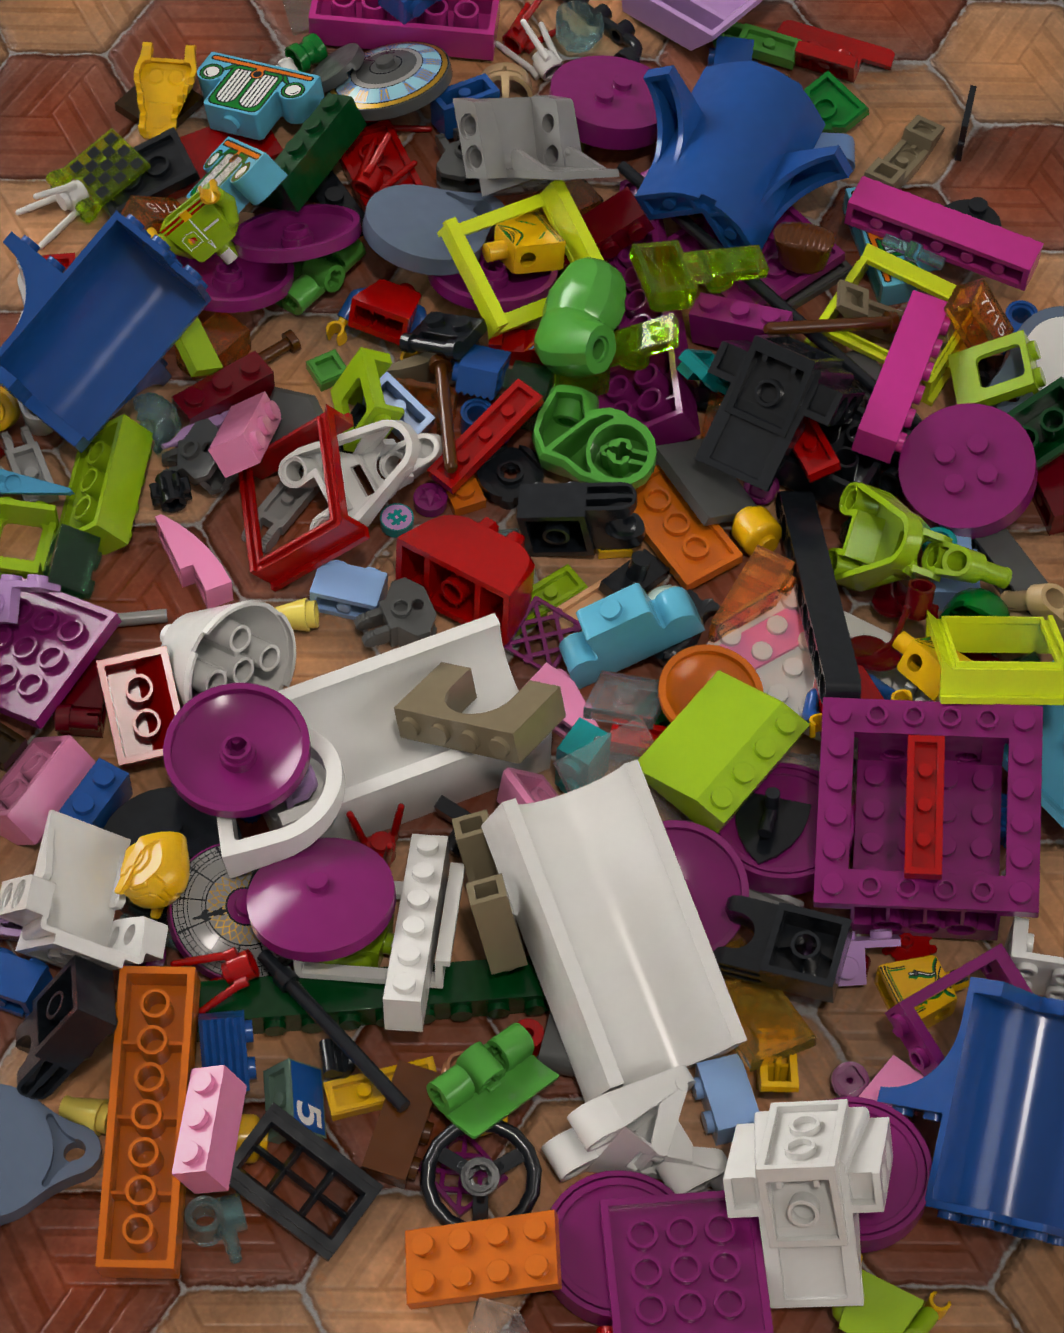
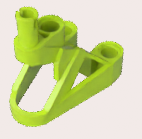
M852 482L843 490L840 497L839 510L843 515L849 516L852 519L843 549L830 548L828 550L837 585L861 592L899 580L910 581L911 579L922 578L940 582L941 577L967 583H977L980 580L1005 589L1010 584L1012 579V570L1010 568L989 562L984 554L952 543V538L930 530L931 528L921 516L910 511L891 493L859 482ZM924 542H931L924 550L922 567H919L917 564L919 550Z

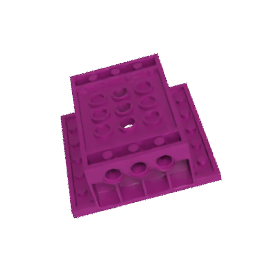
M823 697L813 907L851 909L850 919H852V931H855V934H870V930L892 929V935L910 933L912 936H928L933 938L997 941L1000 916L1038 918L1043 706L941 704L934 701ZM908 735L945 736L942 880L904 879ZM855 737L858 738L854 857L853 869H849ZM1008 744L1005 876H999L1002 762L1004 746Z

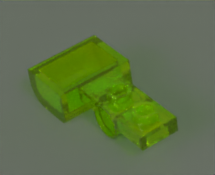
M672 240L632 244L629 254L649 307L657 312L682 310L692 307L698 291L697 284H705L707 290L711 293H721L728 290L734 281L766 278L769 271L768 264L759 245L683 252L679 241Z
M671 313L613 331L616 341V353L605 372L581 379L554 374V387L557 385L581 387L596 396L608 393L611 367L621 365L628 370H642L649 365L650 355L679 347V320Z

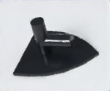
M775 787L768 788L765 795L753 793L736 813L735 819L738 836L746 852L758 865L781 855L792 847L802 835L812 805L780 798L779 789Z

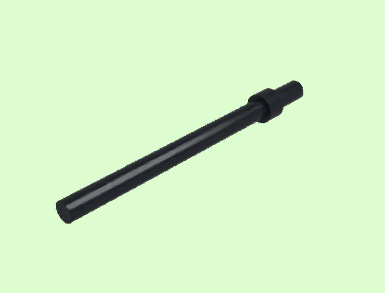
M269 949L263 950L258 955L257 960L273 976L274 984L283 993L288 992L399 1113L405 1111L409 1107L410 1101L299 983V976L289 966L284 967Z

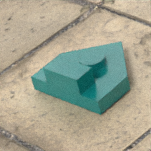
M685 349L678 357L682 362L676 369L687 380L701 379L710 390L716 393L719 391L726 395L731 384L708 373L715 357L712 351Z

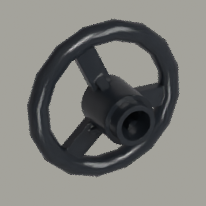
M501 1120L486 1131L509 1140L516 1148L494 1161L485 1157H476L468 1161L447 1149L446 1147L455 1139L466 1135L453 1123L432 1140L422 1159L420 1187L427 1209L441 1225L466 1221L452 1215L440 1200L435 1185L438 1161L461 1174L463 1187L473 1195V1221L488 1219V1195L497 1189L500 1175L524 1162L527 1171L525 1192L518 1206L507 1216L532 1212L540 1196L542 1168L535 1147L519 1128ZM478 1170L486 1171L488 1174L487 1183L484 1185L474 1182L473 1176Z

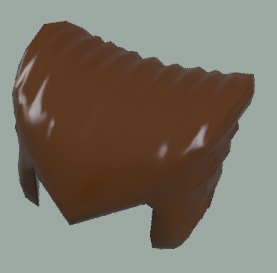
M786 221L778 224L773 231L779 262L786 269L797 274H814L825 268L835 243L836 237L834 232L811 223Z

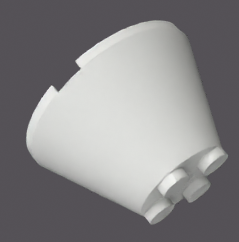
M246 600L186 613L177 618L172 624L164 626L161 630V646H167L176 691L184 705L193 697L210 688L230 683L258 684L275 691L282 690L284 686H290L296 663L294 632L287 617L268 603L258 600Z

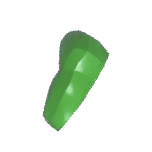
M591 257L575 260L568 265L549 290L543 308L542 319L534 338V348L541 362L556 375L574 379L591 377L605 372L614 358L616 341L613 331L620 324L625 312L626 282L621 272L610 263Z
M557 385L551 388L535 420L531 439L540 465L557 475L580 483L626 482L636 489L645 484L654 472L657 450L655 438L648 427L637 419L628 416L624 411L610 407L599 409L598 397L584 388L571 385Z

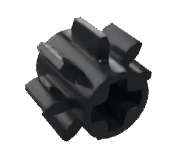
M168 470L161 472L155 478L156 483L149 484L153 506L161 505L162 510L165 512L174 513L181 511L187 504L186 500H192L188 476L181 478L177 471Z

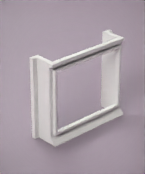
M450 863L435 957V972H432L430 988L443 989L445 969L450 967L465 874L463 863ZM394 881L396 899H401L404 881ZM293 960L294 972L299 978L386 984L388 968Z

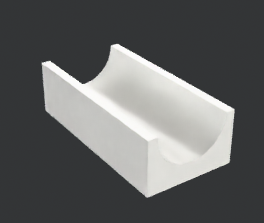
M495 613L277 691L298 708L306 722L307 728L318 732L329 740L341 760L346 783L344 799L336 818L320 838H342L358 841L346 816L348 811L353 812L364 834L368 837L378 831H384L392 827L395 812L400 803L405 805L401 824L435 812L434 805L441 795L457 804L499 788L502 773L507 767L533 773L550 769L552 731L520 764L400 737L394 707L441 662L471 668L477 698L462 713L476 714L497 709L506 704L519 692L506 659L500 622ZM310 757V764L318 782L316 791L312 793L308 800L294 804V807L287 808L285 802H282L275 808L262 813L270 831L296 822L307 814L319 800L326 782V771L315 759Z
M638 759L624 763L620 768L597 781L553 798L528 804H518L516 798L504 801L481 825L498 873L503 875L515 918L585 1103L607 1092L680 1065H685L688 1069L696 1067L697 1063L722 1057L747 1041Z

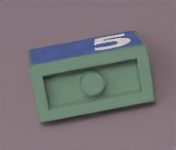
M288 1058L263 1071L265 1111L274 1102L321 1139H326L322 1069ZM271 1128L269 1130V1142L280 1144L287 1140Z

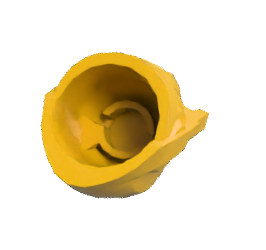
M170 831L140 836L137 842L129 846L125 851L120 880L114 890L115 893L125 894L135 905L151 909V918L159 919L164 907L175 902L187 888L190 876V862L186 837L179 832Z

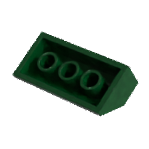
M328 93L321 100L318 107L304 121L302 127L274 160L288 176L264 201L256 206L292 212L300 211L367 126L352 96Z
M1060 377L1007 412V414L1021 424L1030 437L1035 452L1037 471L1064 453V379Z

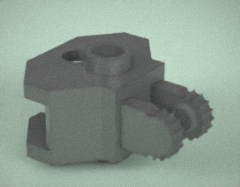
M458 128L453 129L455 142L449 143L443 133L435 135L437 148L442 155L436 164L437 187L457 192L476 193L481 191L478 178H466ZM472 180L476 181L474 185L467 184L470 183Z
M208 418L195 422L186 437L178 441V448L171 449L162 454V463L165 466H169V469L166 468L162 472L173 470L177 471L181 478L188 476L189 481L194 486L200 484L211 495L223 492L234 477L232 475L225 478L208 451L219 430Z
M405 577L392 581L385 600L379 601V608L359 614L354 619L355 626L359 631L382 625L374 630L367 631L362 636L363 644L367 648L388 642L391 647L397 645L401 647L437 633L435 626L437 614L425 587Z

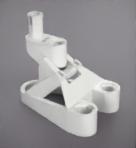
M381 420L338 434V446L360 439L353 454L339 452L348 516L368 527L385 503L398 490L414 482L415 478L426 472L443 454L441 436L432 433L417 434L411 425L402 420ZM392 427L399 430L404 436V440L398 443L394 439L384 438ZM320 441L299 447L288 454L279 465L278 474L281 482L289 488H314L319 486L328 503ZM379 459V470L385 479L381 478L377 471V460ZM301 465L304 469V474L302 478L299 475V468ZM358 465H361L375 491L369 496L353 469ZM329 507L312 520L310 530L330 519Z
M685 1065L674 1067L607 1092L582 1104L567 1116V1120L572 1128L556 1135L541 1148L561 1182L572 1179L584 1172L600 1173L623 1170L662 1179L664 1184L675 1194L700 1192L710 1186L714 1191L724 1190L723 1178L728 1158L720 1149L694 1147L678 1121L686 1093L696 1083Z

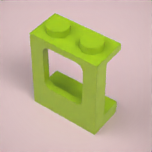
M1020 330L948 355L957 404L976 403L992 406L1031 392L1034 395L1042 390V387L1046 386V379L1042 368L1037 367L1036 360L1041 359V355L1036 341H1030L1024 330ZM1013 348H1020L1025 369L1023 375L983 388L978 369L979 361Z
M360 347L330 390L334 409L342 414L350 413L348 404L356 405L357 402L362 404L364 395L366 412L355 429L381 420H400L404 415L403 408L385 404L380 378L392 364L389 353ZM354 426L344 432L353 430ZM393 427L391 428V430L388 432V434L385 436L384 439H386V438L388 437V435H389V434L391 433V431L393 430ZM360 439L344 444V450L354 452Z
M1 497L0 538L3 527L6 524L39 527L42 529L34 560L0 556V578L1 574H15L27 579L28 574L46 576L59 526L56 505L43 501L29 502L16 500L11 497Z

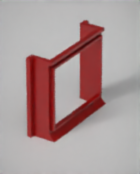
M327 404L324 413L270 444L259 464L238 472L249 570L251 574L270 583L271 590L275 592L370 539L368 527L348 516L337 435L354 426L353 416L350 413L342 414ZM320 441L330 519L263 557L254 476L261 480L278 471L280 462L288 454L299 447Z

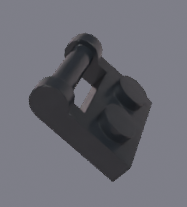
M431 311L411 333L402 334L399 346L401 351L406 353L422 351L445 355L446 358L451 360H460L488 329L485 319Z

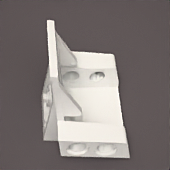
M49 810L34 875L29 874L3 881L0 890V919L23 927L15 951L63 968L74 955L109 970L122 969L123 965L141 964L163 959L168 925L144 916L113 921L115 910L122 909L126 902L125 894H116L114 890L120 880L125 851L130 846L131 839L55 810Z
M848 1099L775 1102L771 1103L769 1111L756 1112L754 1123L736 1124L723 1178L728 1218L759 1217L770 1308L864 1306L859 1213L884 1212L893 1162L889 1117L870 1118L869 1110L866 1107H849Z

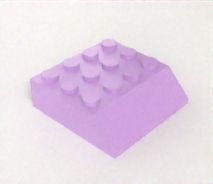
M622 0V9L626 14L692 51L715 40L763 0Z

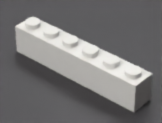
M412 834L383 995L384 1025L387 1030L423 1032L450 867L448 836Z

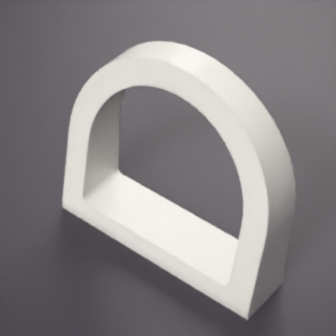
M308 728L311 742V758L318 761L325 769L326 782L319 800L302 818L283 828L239 840L236 818L217 817L221 854L229 878L246 874L296 855L319 839L336 818L344 799L345 774L336 749L323 735Z

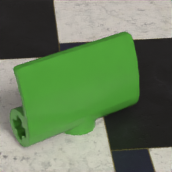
M357 239L348 247L335 253L312 260L294 262V282L288 294L275 304L295 315H301L326 291L332 293L339 290L344 282L345 274L365 256L366 249L363 243Z
M513 1023L483 1045L479 1041L467 1048L457 1059L456 1065L427 1084V1093L434 1105L446 1118L466 1135L476 1139L559 1078V1074L548 1068L533 1055L534 1042L531 1035L521 1024Z

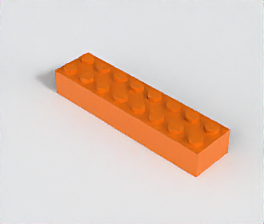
M123 966L122 969H119L116 1005L118 1022L114 1031L95 1267L102 1278L180 1279L186 1186L172 1175L191 1069L195 1068L201 985L196 967Z

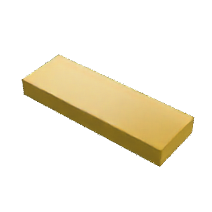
M433 1056L408 1062L437 1072ZM397 1065L381 1068L380 1070L392 1081ZM363 1073L323 1082L332 1121L381 1110L385 1097Z

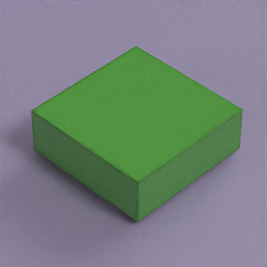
M335 349L306 361V369L321 392L333 387L347 367Z

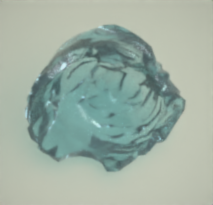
M569 1L558 6L556 11V39L567 51L574 53L587 52L603 38L604 22L601 12H597L595 16L588 4L582 1Z
M148 392L137 395L133 400L134 409L138 411L136 420L140 421V425L153 433L152 438L155 442L153 451L156 454H160L163 450L161 444L172 440L182 427L177 408L164 399L163 396L156 393Z

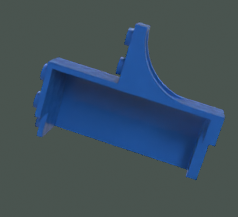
M753 60L706 66L692 92L689 91L674 65L648 69L643 77L655 107L657 146L652 165L635 195L636 200L649 220L702 213L723 247L737 259L758 257L779 218L795 202L825 184L849 178L853 170L839 145L814 149L826 124L807 93L803 90L802 85L776 69L759 64Z
M117 210L67 269L51 255L46 260L37 253L40 247L26 235L20 239L11 231L3 241L6 247L16 256L22 268L26 285V299L23 313L16 328L0 347V385L80 453H83L104 426L129 400L152 385L160 384L164 386L172 376L165 368L168 363L163 359L164 355L212 300L206 291L208 285L202 280L203 277L188 264L182 268L183 265L176 259L177 256L170 250L171 247L156 234L151 238V235L144 229L145 226L130 213L125 218Z
M970 977L960 1029L945 1059L931 1073L916 1082L899 1087L880 1086L877 1101L892 1106V1108L899 1111L905 1117L913 1118L914 1111L924 1113L923 1119L940 1123L925 1196V1206L937 1209L938 1218L977 1228L979 1226L989 1228L990 1230L1006 1233L1010 1236L1027 1240L1035 1239L1064 1247V1000L1041 997L1004 981Z

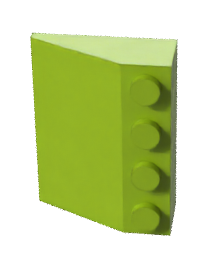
M718 670L638 761L647 783L694 823L703 825L719 834L798 743L810 724L782 701Z

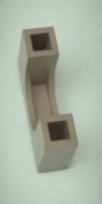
M441 662L394 707L401 738L520 764L566 717L560 686L532 680L511 700L497 709L476 714L462 713L477 698L472 671L469 667Z
M486 809L453 818L452 823L469 883L465 884L471 910L491 974L493 975L504 971H512L518 967L528 965L520 929L503 875L498 873L481 825L489 817Z

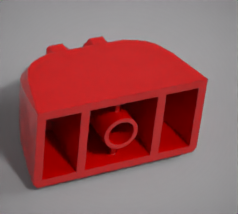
M443 515L428 520L397 537L396 580L405 577L424 586L434 609L460 624L495 613L500 622L503 646L507 645L516 632L532 600L535 564L524 549V535L513 531L504 536L499 533V526L496 521L488 517L476 522L468 517Z

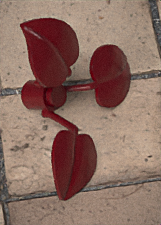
M915 578L908 582L907 587L900 581H895L882 585L877 589L872 599L873 609L885 617H900V620L891 640L887 643L880 638L867 635L851 638L857 665L872 671H889L897 668L902 655L892 648V644L902 632L907 618L915 621L925 620L928 610L935 618L939 619V606L933 604L936 589L933 582L922 578ZM962 653L972 661H1003L989 653Z

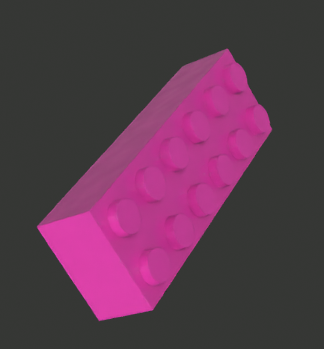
M312 0L308 17L309 34L315 33L320 37L324 45L343 47L350 43H356L362 49H374L401 42H425L442 48L449 57L493 61L500 18V0L437 1L424 10L419 17H414L406 24H402L378 5V0Z

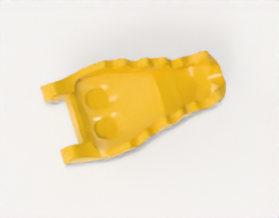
M143 42L141 54L134 69V83L140 112L138 130L144 139L149 140L173 127L176 129L178 115L195 84L197 76L196 45H186L185 57L182 60L153 58V43Z

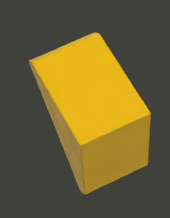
M758 1030L756 1089L760 1092L799 1093L795 1031Z

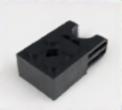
M570 481L567 483L535 482L533 484H520L516 519L520 532L525 537L524 545L530 557L595 555L596 549H631L639 546L646 534L643 520L638 514L633 513L637 507L638 497L636 490L629 483H580Z
M733 895L727 899L725 910L730 921L746 927L754 936L745 946L739 948L723 946L713 951L723 976L834 1003L852 939V919L782 902L774 904L740 895ZM806 950L812 951L811 954L804 955Z
M74 955L32 1001L33 1011L18 1026L15 1034L17 1049L28 1053L26 1060L17 1072V1090L21 1095L36 1100H43L49 1097L84 1060H88L92 1056L95 1048L106 1037H110L113 1034L118 1022L115 1009L116 990L114 989L113 971Z

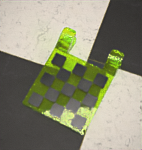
M111 128L64 168L50 172L46 176V181L51 188L65 185L71 182L72 179L81 181L91 197L79 201L75 209L84 222L90 223L97 217L101 208L151 166Z

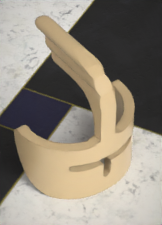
M508 62L495 63L485 68L481 73H486L492 82L501 80L502 98H510L509 80L517 81L526 89L528 97L533 96L530 76L524 68L517 64Z

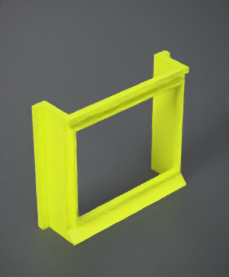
M554 180L537 195L461 223L458 222L456 217L445 220L442 223L443 227L437 232L438 237H442L482 318L485 319L488 339L542 319L547 297L504 313L466 238L467 235L542 208L549 223L566 241L565 254L570 264L575 260L586 257L604 260L564 180Z
M867 243L862 256L856 261L845 281L858 285L870 265L966 311L963 319L937 358L929 381H921L926 386L921 402L932 407L951 377L948 355L969 348L983 326L984 321L978 317L984 298ZM837 292L819 319H836L840 313L837 310ZM850 331L822 333L826 337L884 364L889 350ZM806 337L804 343L817 348V346Z
M927 610L925 637L931 636L941 667L939 691L941 704L1064 705V641L1053 615H1048L1047 620H1044L1043 617L941 616V619H937ZM956 650L960 653L1052 654L1054 662L959 661Z

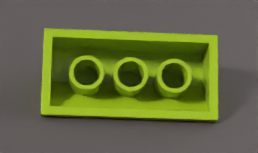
M122 414L109 421L83 453L77 450L68 486L75 494L66 495L54 547L61 550L107 555L128 545L132 538L131 530L134 517L139 509L138 500L141 488L145 483L147 462L152 454L151 445L154 433L127 415Z

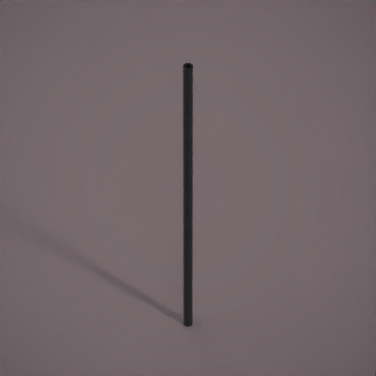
M622 161L617 167L619 173L639 189L644 177L626 161ZM688 215L670 217L771 307L792 311L793 321L806 320ZM803 334L820 350L844 360L841 368L851 372L854 375V379L872 394L877 381L824 334ZM916 415L910 427L912 430L922 421Z

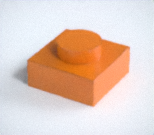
M474 474L454 495L446 490L447 502L453 515L461 516L486 508V498Z

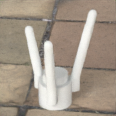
M522 19L520 21L521 25L538 50L532 56L533 66L501 42L496 41V47L530 72L535 80L541 77L544 81H549L564 62L558 55L544 23L539 22L538 26L547 48L543 47L527 21Z
M73 180L65 185L35 193L33 198L41 200L17 209L15 214L19 216L56 201L62 210L72 211L38 244L39 250H42L77 216L86 212L84 205L89 203L90 198L83 183L79 180Z

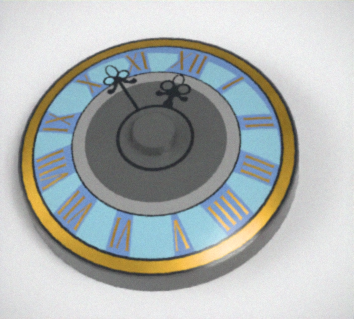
M425 42L393 43L364 52L365 58L361 67L356 71L352 68L347 72L349 76L347 81L328 92L352 96L365 121L386 120L414 112L434 101L449 86L453 71L447 53L436 45Z

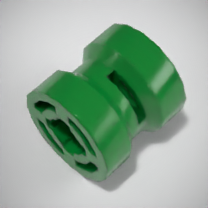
M310 33L303 37L300 44L293 43L285 48V56L292 58L298 70L305 73L310 70L311 65H319L328 56L323 41L315 33Z

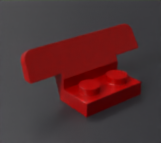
M785 20L776 31L777 33L802 40H798L795 48V66L822 74L829 71L836 78L854 83L863 62L891 70L895 53L891 49L797 21Z

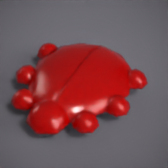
M910 933L899 935L901 946L882 948V953L886 956L891 954L895 958V962L929 956L936 953L938 949L935 945L929 944L932 937L912 936Z

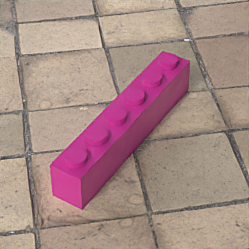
M865 176L861 177L848 201L844 221L847 225L1023 291L1026 290L1039 263L1044 244L1030 237L1009 231L998 225H993Z
M916 290L912 291L859 424L851 448L852 451L889 464L894 451L901 453L907 437V433L902 432L903 427L910 429L917 411L911 408L912 404H920L926 386L920 385L922 380L929 381L935 364L929 361L930 357L937 359L944 341L938 339L939 334L946 336L952 317L946 316L950 302Z

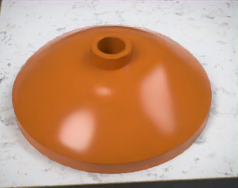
M710 644L691 646L676 653L664 666L658 682L659 703L667 719L672 722L718 670L763 692L759 675L744 657L728 648Z

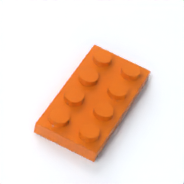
M659 465L655 466L654 472L648 481L635 489L638 502L633 513L638 514L643 520L646 531L644 540L662 563L670 568V573L685 590H692L743 562L742 552L719 524L704 526Z
M555 1210L405 1231L407 1305L411 1310L562 1289L559 1218Z

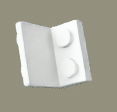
M1014 917L1004 946L1005 950L1033 994L1064 1000V958L1032 953L1034 934L1028 933L1029 919Z

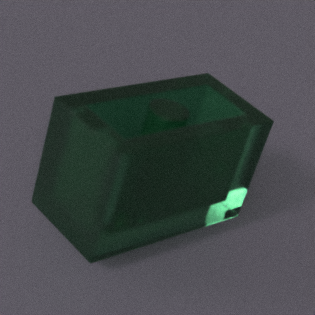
M61 524L51 539L42 575L49 577V583L61 585L60 592L81 600H89L95 586V581L91 579L92 572L97 570L102 557V552L98 551L101 537Z

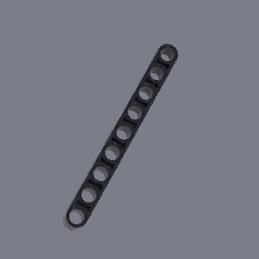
M778 491L776 496L777 521L782 528L781 538L821 703L823 704V697L861 699L860 673L813 491Z

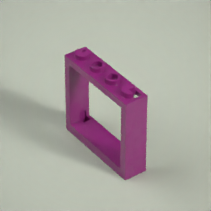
M1002 943L902 1000L885 1012L894 1028L892 1032L897 1037H900L909 1052L910 1061L915 1068L921 1071L924 1077L931 1073L945 1059V1056L921 1020L915 1007L980 969L986 979L1004 981L1033 993Z

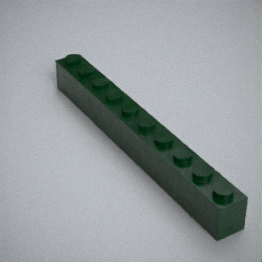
M526 956L528 965L493 975L491 974L487 959L451 962L450 967H446L443 989H429L424 1024L441 1019H452L453 1021L461 1022L479 1016L499 1019L507 1017L509 1014L517 1013L537 1016L551 1010L530 956ZM435 963L433 965L432 972H435ZM273 976L256 977L249 980L250 986L238 990L206 1012L244 1010L245 1020H252L253 1034L265 1033L268 1036H279L288 1031L302 1030L305 1033L322 1031L318 1024L288 992L283 993L274 984ZM300 978L299 983L343 1030H355L365 1025L385 1027L383 1011L385 984ZM226 980L201 981L199 1008L231 985ZM198 1025V1027H197V1041H196V1042H200V1037H199V1025Z

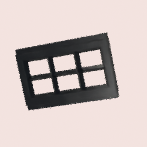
M274 1102L235 1152L229 1187L326 1261L330 1260L384 1187ZM271 1128L296 1146L284 1164L259 1145ZM254 1151L278 1169V1172L266 1187L241 1168ZM302 1152L328 1171L316 1188L290 1169ZM285 1175L311 1194L299 1211L273 1193ZM334 1177H337L360 1195L348 1212L323 1194ZM317 1200L343 1218L331 1235H328L305 1217Z

